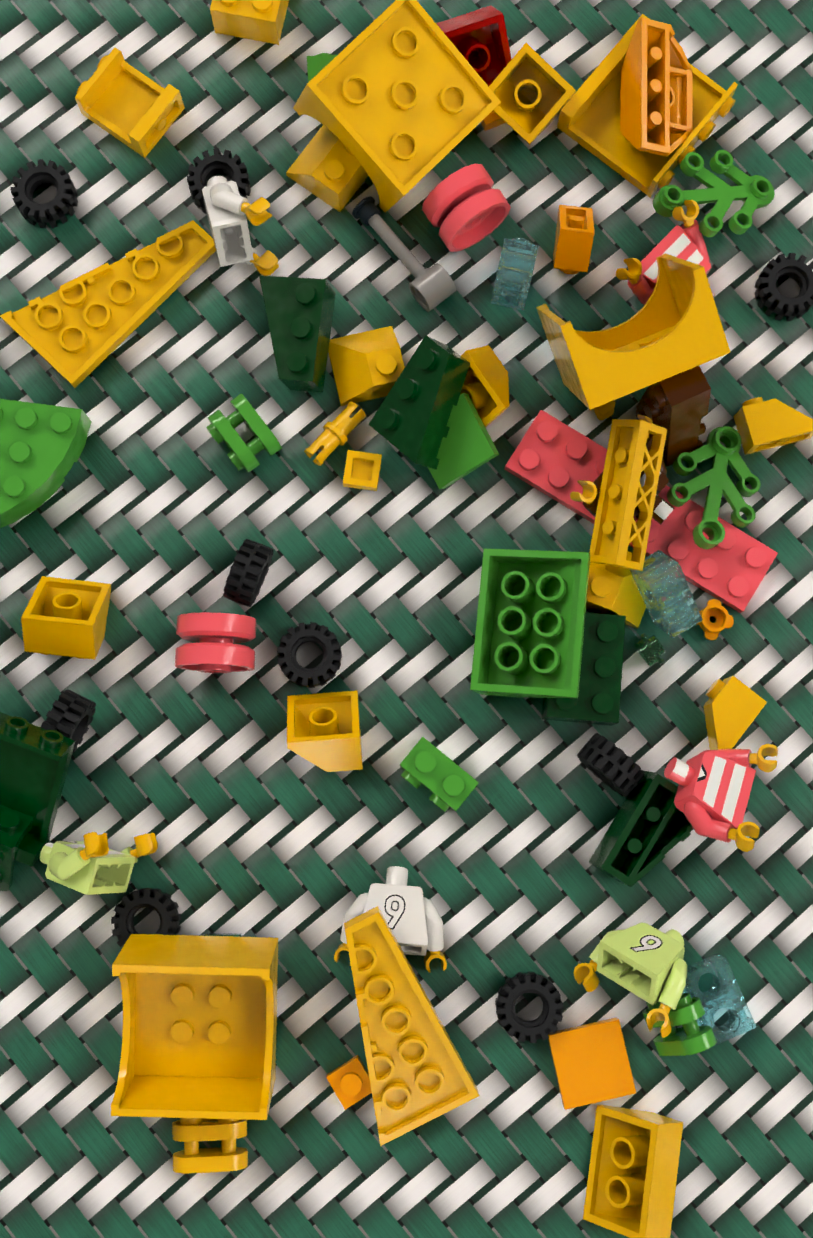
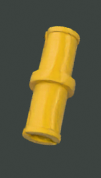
M350 401L346 408L332 422L328 421L323 426L324 431L304 450L310 459L321 449V452L313 460L316 465L321 466L339 445L343 446L348 441L347 436L366 418V414L362 409L350 418V415L358 407L356 403Z

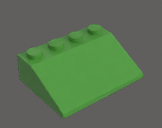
M512 549L483 550L470 685L471 691L481 695L506 697L578 698L590 565L589 552Z

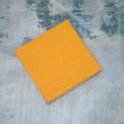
M617 1017L548 1034L550 1051L565 1110L636 1093L621 1025Z

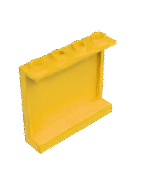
M642 14V15L638 18V20H639L641 17L649 19V18H648L647 16H645L644 14ZM637 20L561 109L557 128L651 198L658 188L661 189L669 185L675 176L673 170L681 163L688 153L695 152L696 149L693 147L699 139L704 142L716 126L713 123L719 115L724 118L736 102L732 97L738 84L733 82L726 91L690 64L692 68L693 132L669 156L637 150L620 132L621 66L636 28Z

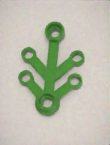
M719 150L709 162L710 168L717 174H724L738 185L730 186L703 167L704 160L701 155L696 152L688 153L680 163L681 171L686 176L694 177L708 188L681 190L676 185L664 186L653 198L655 211L663 217H672L674 208L685 205V200H694L697 204L715 203L710 213L699 223V230L704 236L714 237L722 229V219L732 202L742 200L744 203L741 209L729 219L728 225L733 233L744 234L752 225L753 220L751 216L754 211L766 207L774 199L775 192L770 181L760 175L748 176L733 165V157L728 151ZM708 222L711 223L714 226V228L710 227Z
M729 426L715 428L709 433L706 445L691 453H681L673 462L674 471L680 476H687L697 467V464L714 457L710 470L686 483H676L667 492V499L670 504L680 507L692 495L708 487L702 521L693 530L695 544L703 549L714 548L725 537V529L718 521L722 494L733 509L731 520L735 526L744 528L755 519L754 509L746 504L742 496L751 497L760 489L761 483L759 478L751 473L739 454L741 448L740 434ZM681 460L686 461L689 468L684 467ZM728 464L739 478L736 487L726 473ZM745 481L750 483L752 489L746 487ZM675 490L682 493L683 499L676 496ZM739 512H743L747 520L742 519ZM702 532L708 534L709 540L704 537Z

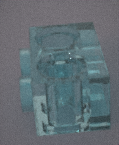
M504 238L491 304L524 311L539 245L532 244L524 238Z
M658 550L645 558L643 571L630 569L653 623L670 637L674 638L702 621L693 595L677 561Z
M715 954L687 966L686 986L683 993H690L691 997L700 998L705 1014L697 1019V1023L699 1026L712 1027L717 1040L715 1045L756 1028V1024L726 957ZM710 973L713 977V985L710 990L701 992L698 987L699 979L702 975ZM721 1008H726L728 1011L727 1022L722 1026H715V1013Z

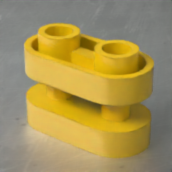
M180 1118V1120L173 1122L172 1139L184 1142V1150L173 1153V1171L189 1174L230 1172L247 1168L248 1150L236 1147V1139L247 1136V1120ZM221 1140V1148L199 1149V1141Z

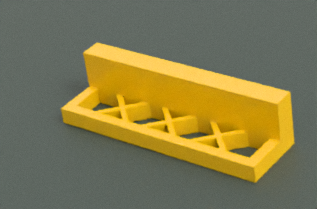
M612 419L589 551L590 562L643 571L667 435L666 428L639 419ZM648 433L653 434L651 450L649 452L646 447ZM644 470L646 479L645 484L642 487L640 484L641 472ZM638 506L640 511L639 519L635 523L633 516L635 508ZM630 542H632L633 544V553L631 561L626 560L628 545Z

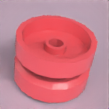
M482 164L465 166L441 181L423 202L422 211L433 227H440L438 235L450 252H458L480 242L491 234L509 214L511 207L499 189H492L494 182Z
M209 612L187 613L177 616L176 634L184 640L199 643H186L177 647L175 667L205 673H231L255 670V651L249 646L233 644L249 642L256 638V619L254 617Z

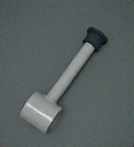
M372 196L364 198L356 205L352 212L354 218H360L366 226L370 225L415 277L409 284V289L415 300L425 311L430 312L456 292L454 281L440 264L436 263L426 269L380 217L381 211L376 207L375 199Z

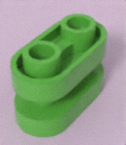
M241 393L230 401L235 411L225 417L220 410H217L208 417L211 424L206 428L218 444L224 441L231 451L227 456L237 470L240 471L245 468L249 473L260 465L255 457L257 453L264 449L272 456L281 450L282 447L262 418ZM243 422L255 436L247 444L234 429Z
M683 993L676 1009L670 1010L668 1016L672 1027L671 1033L665 1038H662L660 1034L653 1040L659 1056L693 1055L705 1051L717 1043L712 1027L699 1026L697 1023V1019L705 1014L699 997H691L690 993ZM646 1002L648 1008L642 1011L645 1021L649 1011L659 1008V1002L653 1006ZM664 1021L655 1022L653 1028L660 1027L661 1029Z

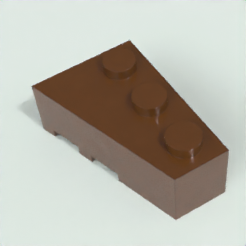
M700 366L648 386L636 406V418L637 414L647 416L652 420L653 424L667 429L663 460L666 467L672 465L681 453H691L704 445L699 440V435L706 431L705 424L701 423V417L708 414L711 387Z

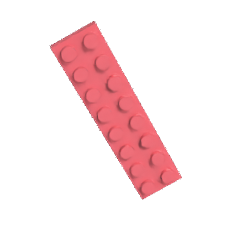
M540 410L505 465L504 470L594 524L595 517L584 507L583 502L573 501L570 498V493H583V488L578 484V480L594 482L604 470L607 449L545 411ZM666 485L658 495L670 504L667 499V492L670 487ZM675 491L676 496L683 499V495ZM690 499L680 507L670 504L674 510L661 525L652 518L646 556L661 563L668 570L739 613L745 610L778 552L718 517V521L725 529L723 541L712 549L700 548L693 540V530L702 521L704 508ZM702 532L704 537L709 540L708 534Z

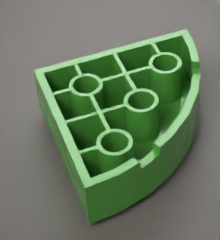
M0 399V528L13 524L35 511L65 481L64 477L70 471L74 462L77 463L85 447L92 422L83 409Z

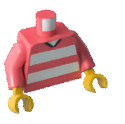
M694 200L684 201L687 208L686 215L682 207H675L672 211L674 219L683 221L681 227L677 224L641 262L637 258L624 259V263L628 266V270L625 268L616 270V277L619 280H628V286L643 305L650 298L656 285L658 275L656 257L666 253L704 266L706 275L712 268L703 235L699 230V223L695 220L699 214V206Z
M764 744L759 748L758 753H751L750 749L705 750L689 759L686 763L676 757L672 758L665 768L664 776L679 784L674 799L675 807L684 813L697 834L728 843L731 840H735L736 846L741 851L748 852L752 850L755 840L751 838H758L760 829L753 822H743L756 770L751 768L752 764H757L760 770L772 772L777 767V761L765 760L763 757L777 756L778 748L772 744Z

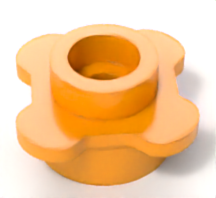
M710 599L704 609L695 611L691 617L693 624L699 625L704 631V637L711 641L717 639L722 630L725 628L729 629L734 624L733 617L729 615L728 611L721 606V602L717 599ZM711 616L715 617V623L710 622Z

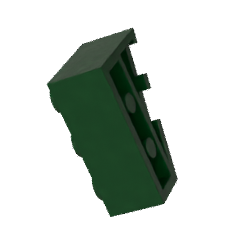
M259 276L279 379L290 390L323 392L335 291L326 279Z
M425 335L368 425L415 464L437 469L440 459L436 457L442 438H447L450 428L447 426L453 405L457 406L470 362L446 344Z
M644 771L645 776L628 795L589 860L590 864L629 887H632L665 858V854L677 843L687 839L693 830L684 813L675 807L674 799L678 786L658 773Z

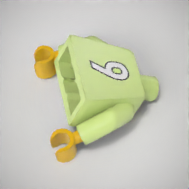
M91 832L83 836L84 841L46 843L40 852V861L47 864L45 872L47 879L86 895L127 892L133 866L138 862V857L155 853L158 849L155 833H147L134 837L136 849L127 847L118 852L109 849L107 833L98 835L97 832Z
M639 923L624 930L609 931L590 954L589 958H591V961L589 963H580L574 968V978L578 984L583 982L587 992H592L599 986V978L595 973L598 971L652 1006L659 1002V1008L649 1011L646 1021L650 1032L655 1022L664 1021L660 1033L662 1038H665L671 1033L672 1029L668 1016L671 1009H676L686 986L688 968L687 963L683 960L685 952L684 939L677 930L671 929L663 933L647 923Z

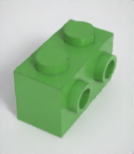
M424 737L418 741L399 765L404 769L401 776L416 789L422 784L432 792L429 799L444 812L449 807L453 811H457L479 783Z

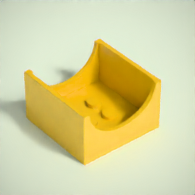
M395 0L306 84L293 109L299 116L305 114L318 120L351 151L372 180L379 195V207L386 213L487 117L501 101L417 0Z
M666 253L656 257L658 266L657 281L646 304L627 321L605 330H576L573 328L571 321L565 322L549 310L546 303L536 307L563 384L589 410L731 353L704 266Z
M131 934L112 964V976H118L121 984L123 1030L120 1067L116 1090L111 1103V1116L267 1120L276 1080L278 938Z

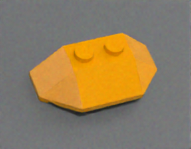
M641 17L637 22L621 66L620 132L639 151L669 156L693 132L692 68L682 47L673 36L675 32L671 24Z

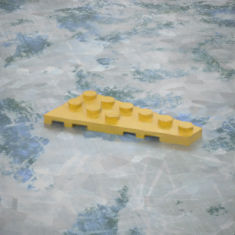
M192 220L158 237L155 243L138 251L134 249L126 253V257L110 265L107 262L61 285L58 291L42 299L37 297L29 301V305L13 313L10 310L0 315V317L68 383L76 388L216 251L214 240Z
M377 906L345 922L344 927L380 1146L478 1097L479 1093L472 1077Z

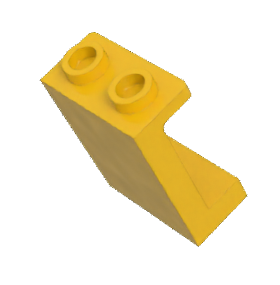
M114 48L109 55L104 56L100 60L97 70L89 80L81 83L75 96L82 115L144 158H146L185 109L181 93L171 84H168L165 89L128 64L124 60L122 52L117 48Z

